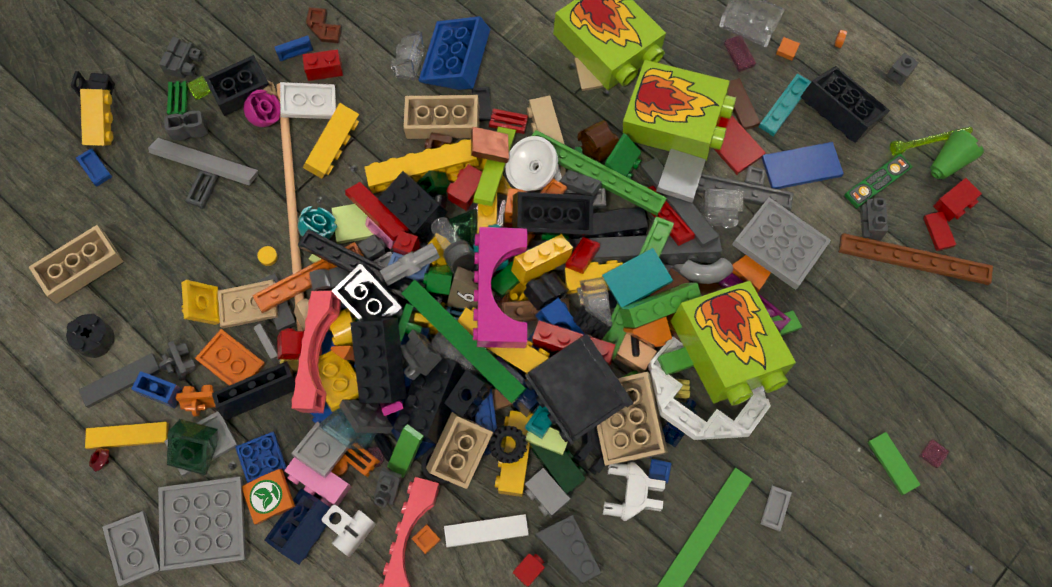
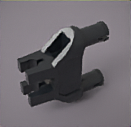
M597 426L581 436L582 445L573 456L578 462H581V460L586 459L590 452L594 454L597 458L588 469L593 475L600 473L605 466Z

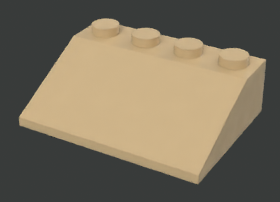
M648 372L618 378L633 404L629 407H624L597 425L605 466L667 454L668 450L651 375Z

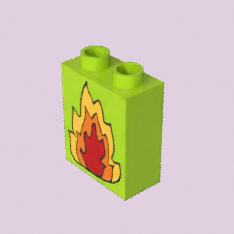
M574 0L555 13L553 34L586 66L607 90H610L618 83L622 86L631 83L637 76L638 69L643 66L644 60L658 63L664 56L665 52L662 50L666 32L633 0Z
M644 60L623 120V133L628 135L635 143L666 151L674 149L706 159L707 161L711 148L721 150L726 128L718 126L721 117L730 119L732 116L736 97L727 95L730 81Z
M751 281L685 301L679 305L671 323L683 346L686 348L713 404L728 399L732 406L751 398L753 396V389L763 386L766 393H770L788 383L785 375L796 361Z

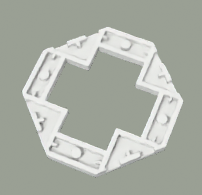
M675 337L668 340L648 365L660 416L693 440L749 437L770 408L769 399H766L763 386L752 390L753 396L734 421L716 409L706 422L673 399L681 390L683 384L670 375H666L657 358L660 355L684 348V346Z

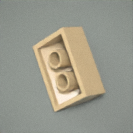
M452 412L426 469L432 475L467 489L493 432Z

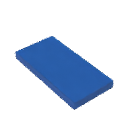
M833 142L762 156L770 187L774 189L838 178L844 174Z

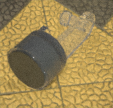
M440 217L436 219L431 225V230L444 250L443 257L450 270L455 274L457 266L471 271L476 264H474L475 252L469 243L460 240L446 218Z

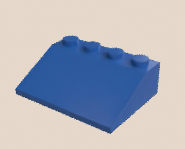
M480 16L437 21L419 81L457 90L473 89L490 33V28Z

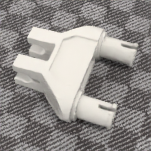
M630 461L627 464L617 463L609 465L608 474L626 476L625 502L622 505L604 501L603 515L621 517L623 521H627L644 509L661 512L663 501L648 499L647 493L648 490L663 492L666 481L650 479L635 462Z

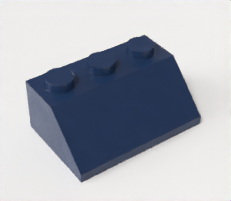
M302 488L293 499L295 507L282 514L264 540L298 565L307 557L314 543L319 540L321 533L327 526L322 522V518L330 509L329 506ZM332 513V514H331L330 519H329L330 522L332 521L333 516H334L335 513Z

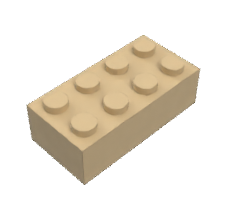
M478 95L405 96L404 132L406 138L429 139L431 132L453 138H471L472 127L479 128L480 105Z
M96 225L29 266V269L46 296L57 304L124 261L106 233Z

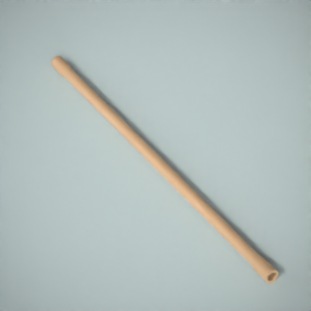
M280 83L276 85L277 99L280 102ZM280 114L292 272L294 274L302 270L301 252L298 247L300 240L289 117H281ZM304 292L294 296L295 307L300 300L304 299ZM296 318L297 331H303Z

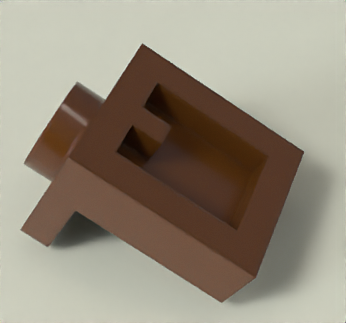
M431 132L430 138H427L425 141V149L439 148L444 144L451 145L453 144V137Z

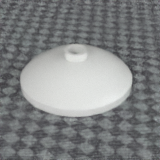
M530 136L520 140L509 152V160L505 166L508 180L514 187L523 191L533 192L542 189L552 180L558 166L557 152L554 146L542 137Z

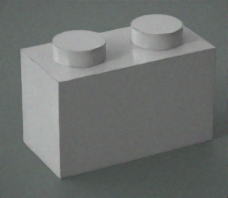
M544 468L525 483L526 490L524 492L531 500L535 499L540 504L538 508L545 516L549 515L552 518L570 502L567 494Z

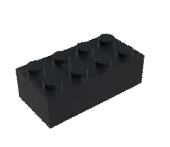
M517 192L513 195L512 228L527 229V234L537 235L562 234L563 236L581 237L593 235V196Z
M398 317L350 322L359 403H393L406 399Z
M442 358L427 376L420 373L411 382L406 395L407 398L402 405L404 409L400 410L393 428L401 433L408 424L424 436L422 441L437 445L451 412V408L444 403L466 370L456 361Z

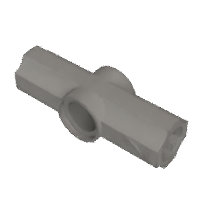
M430 243L415 252L412 251L397 259V262L380 270V273L386 284L390 285L405 276L408 277L420 271L423 266L432 263L440 258L433 243Z

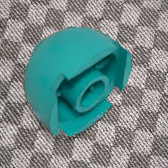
M312 206L304 208L298 218V231L303 237L309 229L330 239L337 228V224L335 225L334 223L336 220L329 211L320 207L318 209H311Z

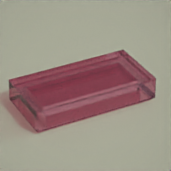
M741 35L725 40L724 45L739 72L756 65Z

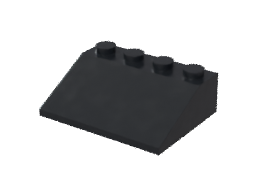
M837 66L812 80L801 95V98L807 105L812 106L818 111L820 116L826 118L832 123L834 128L839 129L854 143L863 138L890 112L887 107Z

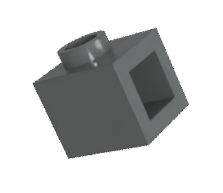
M904 52L886 76L901 86L912 74L919 62Z
M374 234L358 244L363 256L373 262L386 254L384 250L387 248L381 238L377 239Z

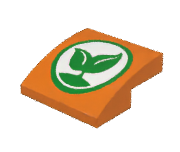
M282 469L270 472L242 486L254 525L261 524L271 517L281 515L295 507Z

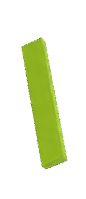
M498 127L497 132L508 134L510 152L516 130ZM487 159L473 203L493 206L506 163Z

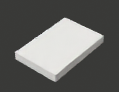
M280 82L281 117L331 119L336 110L335 85Z

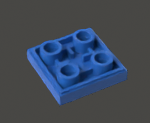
M274 431L235 447L247 483L275 470L282 469L284 471L287 468Z

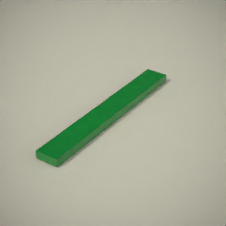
M416 280L401 293L512 404L527 390L484 347H477V340H473V336Z

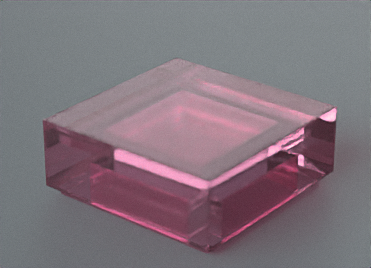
M932 439L919 456L935 468H939L949 451Z

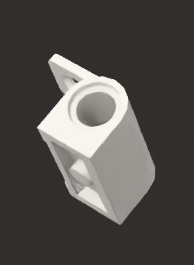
M333 505L322 518V522L338 534L332 544L348 557H351L376 525L375 522L360 510L353 517H350L337 505ZM338 512L341 515V521L336 525L332 524L329 520L332 513Z

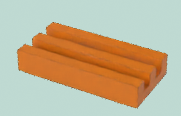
M349 437L347 442L369 457L371 462L366 461L350 447L347 451L367 467L363 469L346 454L342 458L364 476L368 477L370 475L369 472L375 469L374 465L378 464L380 460Z

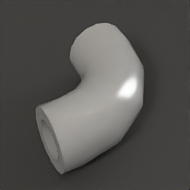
M720 258L710 265H701L688 260L683 265L680 275L694 283L712 284L728 277L733 272V266L725 258Z

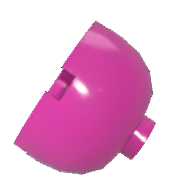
M266 90L252 92L244 102L245 117L251 124L257 127H268L276 123L280 117V102L273 94L269 95L266 93Z

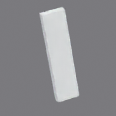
M526 514L444 526L447 548L529 536Z

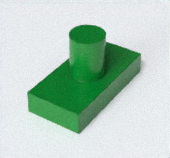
M407 303L398 323L400 342L403 339L404 333L409 334L412 329L420 333L422 326L409 322L414 306Z

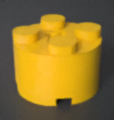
M348 308L340 311L338 318L330 325L329 330L332 331L334 336L332 341L335 346H353L350 322H354L356 316Z

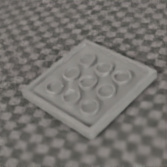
M769 197L732 245L796 290L831 240Z
M242 477L158 487L160 571L246 560Z

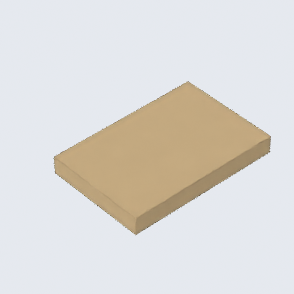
M268 280L219 290L220 327L224 329L278 318L277 306L261 313L252 295L275 284V281Z

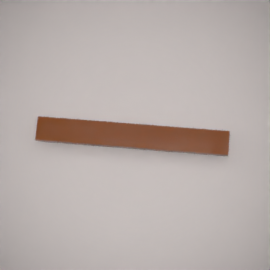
M842 233L840 237L839 253L990 285L992 282V265Z

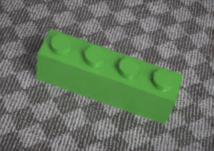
M684 283L621 307L619 310L624 326L637 328L675 313L682 302L701 297L698 283Z

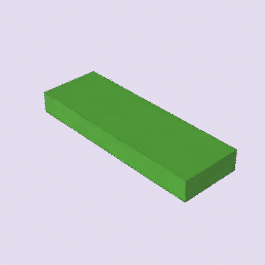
M407 424L401 432L387 467L401 474V477L404 478L410 469L424 436Z
M887 432L867 442L901 496L920 486L919 481Z

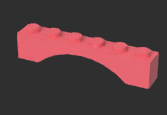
M311 291L291 408L302 413H323L327 393L322 386L319 376V353L330 325L339 316L341 300L332 291Z
M418 477L414 478V482L409 483L407 493L410 494L408 502L405 501L401 513L404 516L402 522L397 524L395 534H398L396 542L391 544L389 554L392 555L390 563L385 564L383 571L385 580L383 584L380 583L379 587H411L405 569L407 541L418 520L435 506L440 489L439 483Z

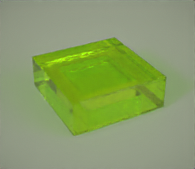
M203 76L187 83L195 100L212 93Z

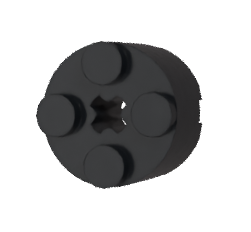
M95 314L81 315L67 324L66 338L68 344L86 357H101L110 350L109 347L114 343L115 335L113 329Z

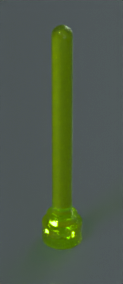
M972 127L961 128L970 134L973 132ZM953 131L908 142L901 140L892 141L890 143V151L894 156L903 154L906 149L946 140Z

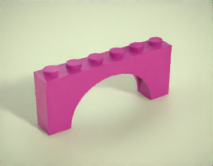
M479 227V234H475V246H478V252L474 254V264H478V271H474V283H478V290H474V302H477V309L473 311V321H477V328H473V340H477V347L526 348L527 323L516 321L500 310L492 295L491 279L495 270L502 262L510 257L526 252L527 229Z

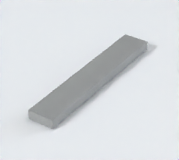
M157 138L148 147L151 154L246 185H250L258 176V170L164 139Z

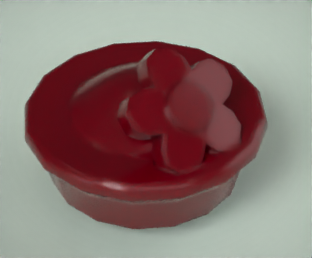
M98 448L90 456L89 466L93 471L97 472L105 464L109 463V449Z

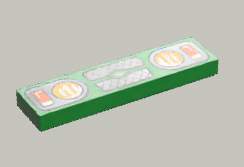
M899 154L849 190L844 196L857 209L866 203L867 199H871L911 170L913 166Z

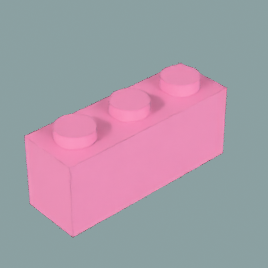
M293 458L284 470L289 474L287 479L296 485L301 482L305 485V491L313 496L317 493L322 497L320 501L329 507L332 504L339 506L351 489L347 482L332 472L324 478L296 458Z

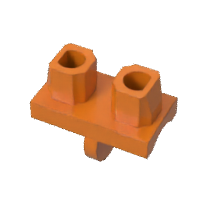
M203 385L201 392H196L192 386H184L182 392L176 395V400L179 401L181 410L192 411L194 417L199 416L201 410L215 407L212 385Z

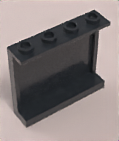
M587 333L525 374L527 379L524 382L530 391L533 389L538 394L536 400L542 408L546 406L550 412L547 415L553 425L558 424L561 429L559 431L560 436L565 442L569 441L571 445L574 444L575 440L624 407H629L633 404V401Z

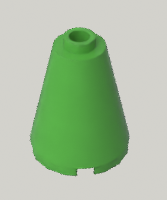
M955 129L930 167L932 176L936 179H945L977 160L984 153L982 145L978 147L976 144L978 140L969 132L962 129L958 132Z

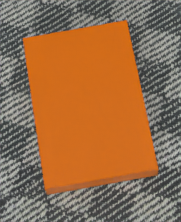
M222 329L195 357L198 362L229 386L258 374L266 365L265 362Z

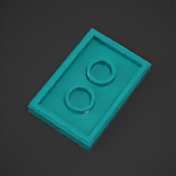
M653 248L602 275L603 280L620 308L637 302L673 282V279Z

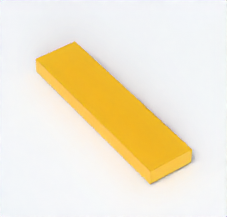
M157 422L86 428L85 448L98 449L165 443L164 441L168 439L169 423Z

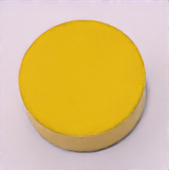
M270 246L261 248L257 255L258 260L264 266H271L278 259L277 252Z

